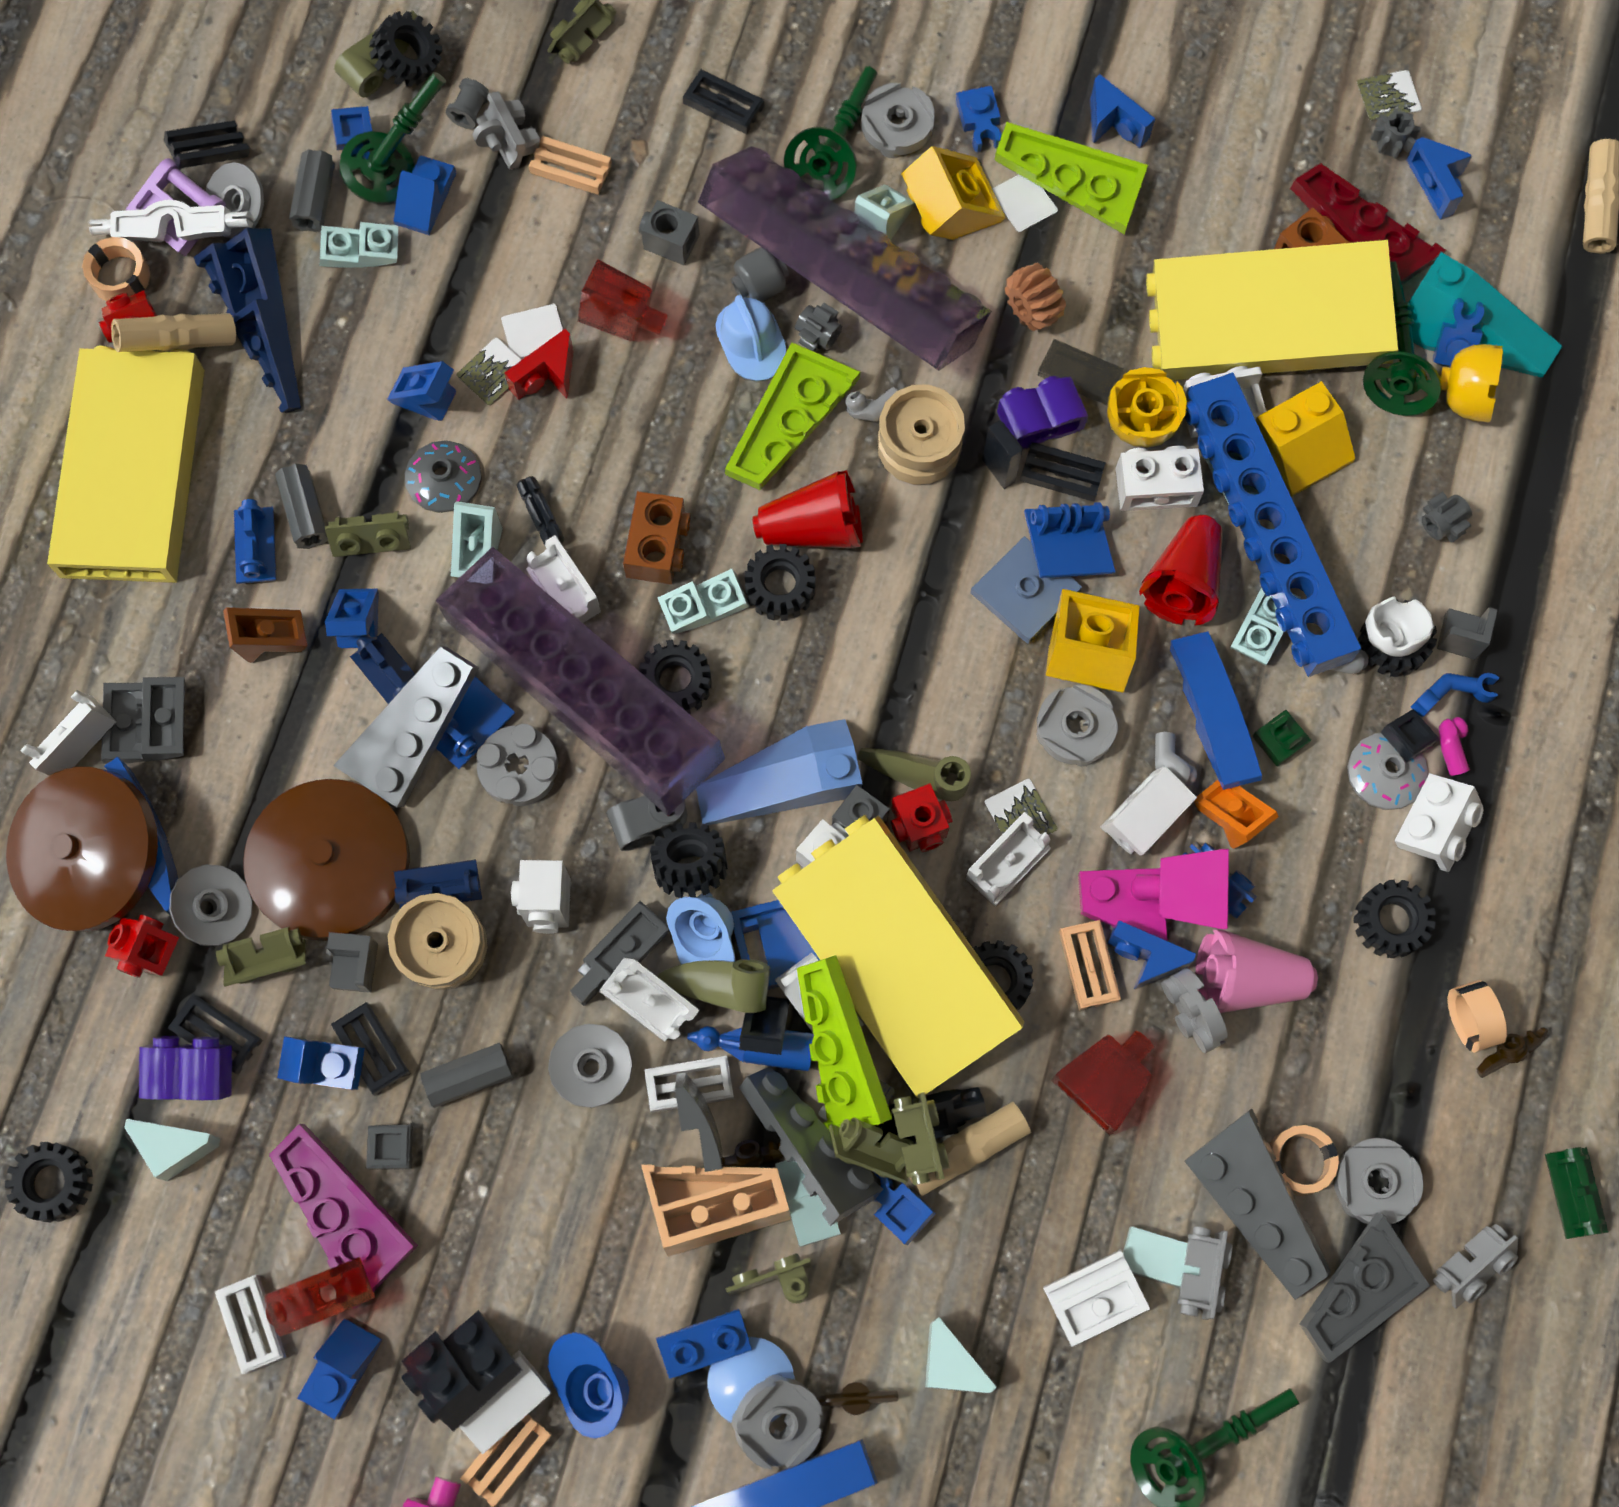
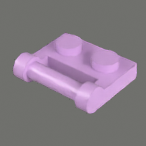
M167 158L157 166L126 210H145L148 206L158 201L175 200L164 191V188L169 183L175 185L199 206L222 205L226 207V203L217 195H209L182 173L175 161ZM174 218L168 222L164 241L176 251L186 256L198 239L190 241L180 239L176 235Z

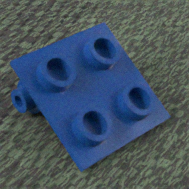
M1095 502L1093 505L1080 507L1078 503H1073L1071 507L1068 504H1061L1060 507L1039 505L1037 509L1024 510L1040 578L1115 574L1103 522L1109 521L1110 518L1108 506H1102L1100 502Z
M474 677L436 749L460 770L477 753L479 747L484 744L487 738L500 730L515 712L477 677Z

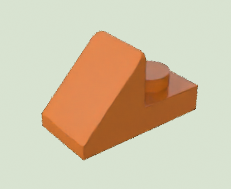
M1219 780L1210 785L1194 800L1198 811L1224 829L1229 845L1233 849L1251 840L1279 817L1277 811L1240 786L1223 790Z

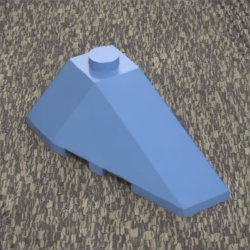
M842 719L806 726L696 786L702 823L713 825L845 800L856 785L862 788V780L854 743L846 720Z

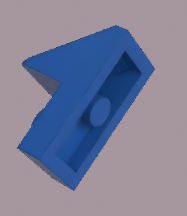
M1099 74L1095 78L1090 98L1093 143L1097 142L1113 126L1123 139L1131 141L1141 148L1150 139L1155 118Z
M1422 137L1415 141L1407 157V162L1439 220H1442L1454 214L1464 196L1461 183L1456 177L1464 173L1472 155Z
M420 155L412 173L402 171L399 178L394 224L430 235L457 174L455 166Z
M443 361L403 367L387 400L397 406L441 421L456 394V389L449 384L454 369Z
M378 588L338 590L325 620L327 636H336L339 648H359L356 642L361 636L368 634L371 637L378 636Z
M1122 921L1117 922L1107 944L1116 947L1114 951L1124 958L1137 961L1140 957L1145 960L1134 989L1188 968L1196 956V953Z
M284 1036L277 1078L299 1084H317L358 1090L365 1048Z
M343 1319L313 1358L318 1362L297 1399L334 1420L339 1419L383 1339L351 1321Z

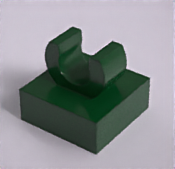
M1287 710L1281 712L1252 735L1254 740L1277 767L1307 746L1311 741Z

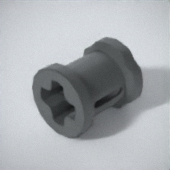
M464 78L459 85L461 91L455 102L449 104L445 112L448 118L458 126L465 129H474L477 124L476 116L483 104L489 102L487 98L489 90L476 80Z

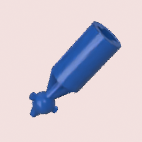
M706 1026L699 1031L688 1033L687 1036L688 1040L696 1043L704 1051H713L717 1047H721L743 1063L810 1071L811 1055L809 1044L812 1043L813 1033L785 1030L781 1055L739 1050L742 1027L720 1034L716 1028Z

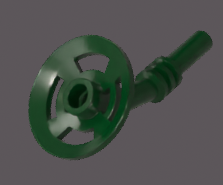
M865 66L849 99L842 102L838 114L834 118L836 124L833 129L825 127L807 128L796 134L789 142L784 153V171L791 186L802 196L814 201H831L842 196L852 185L856 176L857 161L855 153L849 142L845 139L848 130L854 129L855 123L859 119L858 116L862 113L861 105L878 74L874 68ZM819 136L828 137L825 143H820ZM805 140L807 145L801 152L800 163H795L796 150ZM810 149H813L815 153L810 158V160L807 161V154ZM835 162H838L837 170L832 175L830 169ZM844 162H848L846 177L838 185L836 180L843 171ZM808 173L812 178L824 181V189H817L808 185L802 180L801 176Z
M433 72L411 103H405L397 113L398 116L393 118L394 125L388 134L378 131L364 132L350 139L345 145L340 157V173L348 189L357 197L376 204H386L397 200L398 186L388 191L386 186L395 182L400 172L412 173L415 167L409 150L401 141L406 134H412L413 128H416L418 122H421L423 119L422 113L446 83L442 75ZM369 140L370 143L359 150L357 157H351L353 150L359 144ZM373 149L368 159L362 158L366 152ZM396 149L400 152L403 159L396 160L393 154ZM389 168L394 169L393 174L390 177L384 179V177L388 173ZM360 169L367 179L374 182L373 190L360 184L352 172Z
M1391 261L1390 268L1398 352H1388L1373 359L1365 370L1363 387L1369 399L1382 410L1396 415L1411 416L1421 414L1435 405L1440 396L1442 384L1436 369L1428 361L1414 354L1411 327L1415 324L1414 319L1411 318L1413 313L1409 310L1411 308L1410 303L1405 301L1397 262ZM1399 359V362L1390 365L1388 368L1379 367L1386 361ZM1424 369L1428 372L1431 380L1427 378V374L1424 371ZM1380 379L1382 387L1392 395L1391 398L1378 388L1375 380ZM1420 389L1428 394L1418 401L1405 402V395L1415 394Z
M1291 1388L1249 1412L1245 1410L1240 1411V1417L1236 1415L1231 1416L1232 1422H1229L1227 1419L1222 1421L1223 1427L1193 1445H1190L1181 1435L1163 1427L1146 1429L1135 1438L1131 1447L1130 1461L1134 1478L1143 1494L1156 1507H1200L1207 1493V1478L1202 1460L1232 1442L1237 1446L1240 1444L1239 1438L1243 1440L1249 1439L1248 1433H1251L1253 1436L1256 1435L1257 1428L1300 1403ZM1162 1437L1167 1439V1441L1157 1444L1153 1449L1148 1447L1149 1443L1155 1438ZM1163 1449H1170L1171 1453L1164 1456L1161 1454V1451ZM1147 1464L1155 1465L1159 1479L1166 1484L1163 1490L1153 1481ZM1184 1477L1188 1480L1186 1485H1178L1179 1481ZM1193 1488L1195 1489L1196 1493L1191 1499L1178 1500V1495L1186 1494Z

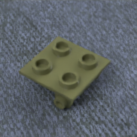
M797 1253L775 1261L774 1266L776 1270L759 1276L757 1269L741 1273L732 1277L734 1286L726 1288L729 1296H733L779 1279L786 1299L791 1303H801L809 1295L810 1286L804 1269L811 1267V1260L807 1258L801 1261Z

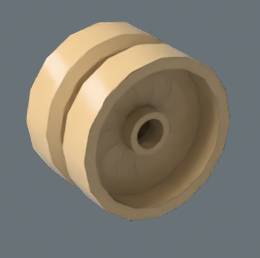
M929 384L910 385L896 391L885 402L879 418L878 455L885 469L898 480L913 485L931 484L945 478L956 467L961 454L962 440L965 432L964 413L957 400L945 390Z
M440 893L420 895L404 904L392 919L388 933L389 955L397 969L413 982L436 990L457 988L472 979L483 965L488 948L486 930L478 916L455 897ZM440 934H442L443 944L439 948H433L431 942L439 940Z

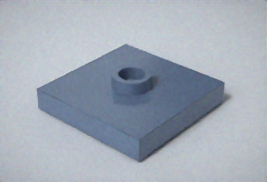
M1024 536L971 588V594L1022 640L1029 644L1056 617L1062 589L1081 592L1082 586L1071 576L1040 578L1032 542Z

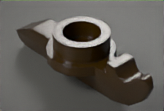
M1545 1027L1540 1028L1536 1032L1530 1030L1526 1032L1527 1036L1524 1038L1518 1034H1507L1506 1041L1497 1045V1052L1486 1057L1477 1067L1478 1075L1483 1078L1510 1063L1523 1061L1530 1052L1542 1044L1548 1030Z
M754 1140L742 1141L736 1146L734 1155L723 1157L722 1169L723 1167L757 1168L758 1166L772 1163L784 1156L779 1149L781 1144L769 1141L768 1146L760 1147L759 1143Z
M853 1382L847 1384L841 1393L823 1395L818 1397L817 1400L821 1406H842L847 1413L860 1415L865 1413L871 1404L898 1401V1392L892 1390L870 1391L864 1384Z

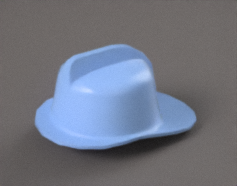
M741 294L737 295L735 301L726 306L717 317L715 325L717 336L729 364L737 374L753 381L768 380L775 375L787 352L785 341L774 315L764 303L753 298H743Z
M709 893L704 896L701 894L697 898L682 897L676 899L669 906L666 919L680 964L696 961L735 962V953L731 942L734 921L726 905L720 900L713 898L712 894Z

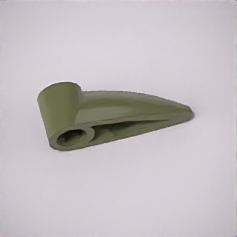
M412 10L410 12H412V19L414 20L417 14ZM374 32L345 50L338 57L334 65L336 74L362 98L368 97L378 90L383 82V75L386 72L384 68L377 70L374 65L378 59H371L370 56L373 48L369 47ZM401 39L394 40L398 50L404 54L410 44Z
M861 748L858 755V760L913 789L931 783L936 797L944 801L953 802L962 798L967 792L971 778V770L967 762L956 756L945 757L938 761L910 753L872 748ZM950 773L957 775V781L953 785L945 783L946 777Z
M752 959L738 960L736 962L696 961L672 967L658 975L660 980L677 993L710 1004L745 1013L761 1012L767 1007L770 967L762 961Z

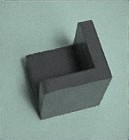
M1489 607L1479 617L1449 608L1444 616L1437 649L1476 660L1490 644L1497 609Z
M329 932L327 949L333 954L329 986L336 990L371 993L378 943L371 936Z

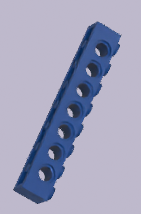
M1232 372L1191 386L1186 396L1185 420L1190 426L1194 425L1199 436L1198 447L1204 459L1209 458L1214 469L1213 480L1215 486L1220 493L1224 492L1229 502L1228 512L1230 519L1235 527H1240L1244 535L1245 552L1250 561H1255L1259 568L1262 590L1266 596L1272 597L1277 608L1275 615L1278 625L1282 631L1288 632L1293 643L1291 650L1296 664L1299 667H1303L1307 676L1311 677L1352 662L1361 650L1359 642L1234 373ZM1212 419H1221L1228 426H1218ZM1228 452L1240 454L1243 460L1232 459ZM1243 486H1252L1257 489L1259 494H1249L1244 490ZM1258 520H1268L1275 528L1266 529L1260 525ZM1274 554L1287 556L1291 563H1280L1276 560ZM1297 588L1302 590L1307 599L1294 597L1290 589ZM1314 623L1318 625L1323 634L1316 635L1311 633L1306 624Z

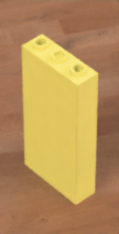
M1388 240L1154 259L1153 273L1146 274L1147 296H1154L1155 309L1149 310L1150 333L1157 332L1158 346H1152V367L1166 372V377L1172 381L1190 379L1192 376L1200 373H1210L1211 375L1226 373L1228 370L1238 366H1246L1248 368L1260 367L1262 373L1369 365L1373 359L1382 354L1398 352ZM1393 360L1386 361L1383 364L1393 363Z
M96 346L94 349L79 348L47 561L50 568L60 578L177 583L205 372L195 353L180 349L170 350V352L152 350L117 352L115 349L107 346Z
M863 815L845 828L849 836L837 845H835L832 839L828 840L811 852L815 860L802 869L796 863L780 874L777 878L781 884L772 891L820 960L837 955L855 1010L917 1097L918 1094L923 1092L926 1095L1021 1030L1025 1021L881 817L877 816L869 821L867 816Z

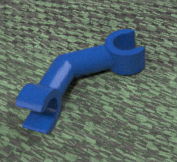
M1445 673L1416 700L1411 708L1423 718L1450 690L1473 693L1474 697L1480 702H1491L1498 694L1485 691L1482 683L1493 685L1499 677L1492 673L1482 674L1479 678Z

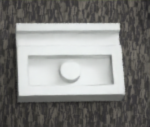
M1121 1250L1043 1287L1071 1347L1150 1309Z

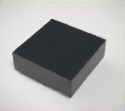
M1414 709L1387 724L1381 731L1382 735L1406 762L1434 746L1440 739Z

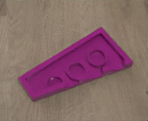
M298 1124L269 1156L294 1202H298L308 1220L306 1224L311 1234L321 1244L329 1259L327 1263L331 1271L341 1281L351 1308L356 1309L418 1245L305 1124Z

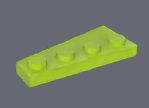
M1009 122L1006 123L994 160L1124 235L1148 167L1147 164Z
M791 342L725 468V475L761 490L859 381L861 372Z
M837 955L797 968L805 1022L812 1025L814 1037L812 1043L809 1044L811 1061H818L821 1083L815 1086L818 1103L825 1104L827 1121L823 1122V1124L830 1131L829 1126L831 1124L840 1127L845 1119L858 1118L873 1126L892 1119Z

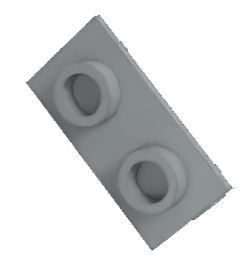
M1494 1224L1491 1228L1485 1226L1482 1231L1465 1245V1250L1475 1258L1471 1263L1458 1251L1436 1270L1437 1276L1433 1279V1282L1444 1293L1449 1289L1452 1291V1304L1455 1309L1465 1300L1468 1303H1472L1478 1299L1487 1287L1485 1282L1496 1272L1499 1275H1503L1513 1267L1518 1259L1516 1255L1518 1248L1517 1236H1512L1506 1242L1505 1239L1508 1236L1499 1225Z
M1194 1226L1193 1234H1188L1184 1265L1200 1268L1199 1276L1182 1273L1177 1304L1181 1305V1314L1197 1317L1198 1310L1201 1309L1203 1310L1202 1319L1211 1320L1215 1318V1312L1220 1313L1224 1305L1225 1287L1220 1286L1222 1268L1228 1269L1232 1244L1226 1242L1228 1231L1215 1233V1238H1210V1229Z

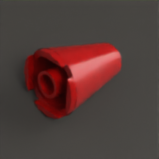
M837 471L758 508V515L752 518L756 538H763L765 545L773 544V546L787 544V546L861 547V543H863L859 505H855L852 494L856 492L849 471Z
M1208 515L1188 518L1143 579L1139 590L1140 596L1144 595L1146 598L1144 605L1159 618L1179 625L1183 624L1184 619L1196 620L1195 625H1203L1211 621L1216 614L1219 606L1223 530L1214 518Z

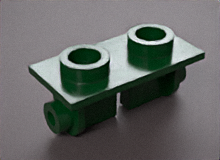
M1577 1147L1545 1154L1565 1239L1608 1233L1587 1147Z

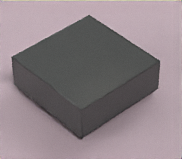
M368 1126L366 1169H411L413 1126Z

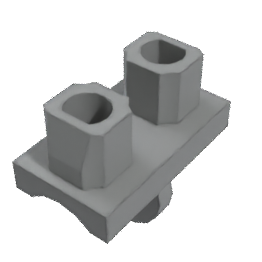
M499 91L488 93L487 98L490 105L483 115L477 118L478 127L473 132V139L480 147L490 146L493 152L499 150L509 170L519 168L523 156L535 153L536 148L539 146L540 138L535 128L518 129L517 125H522L525 118L524 108L519 99L504 101Z

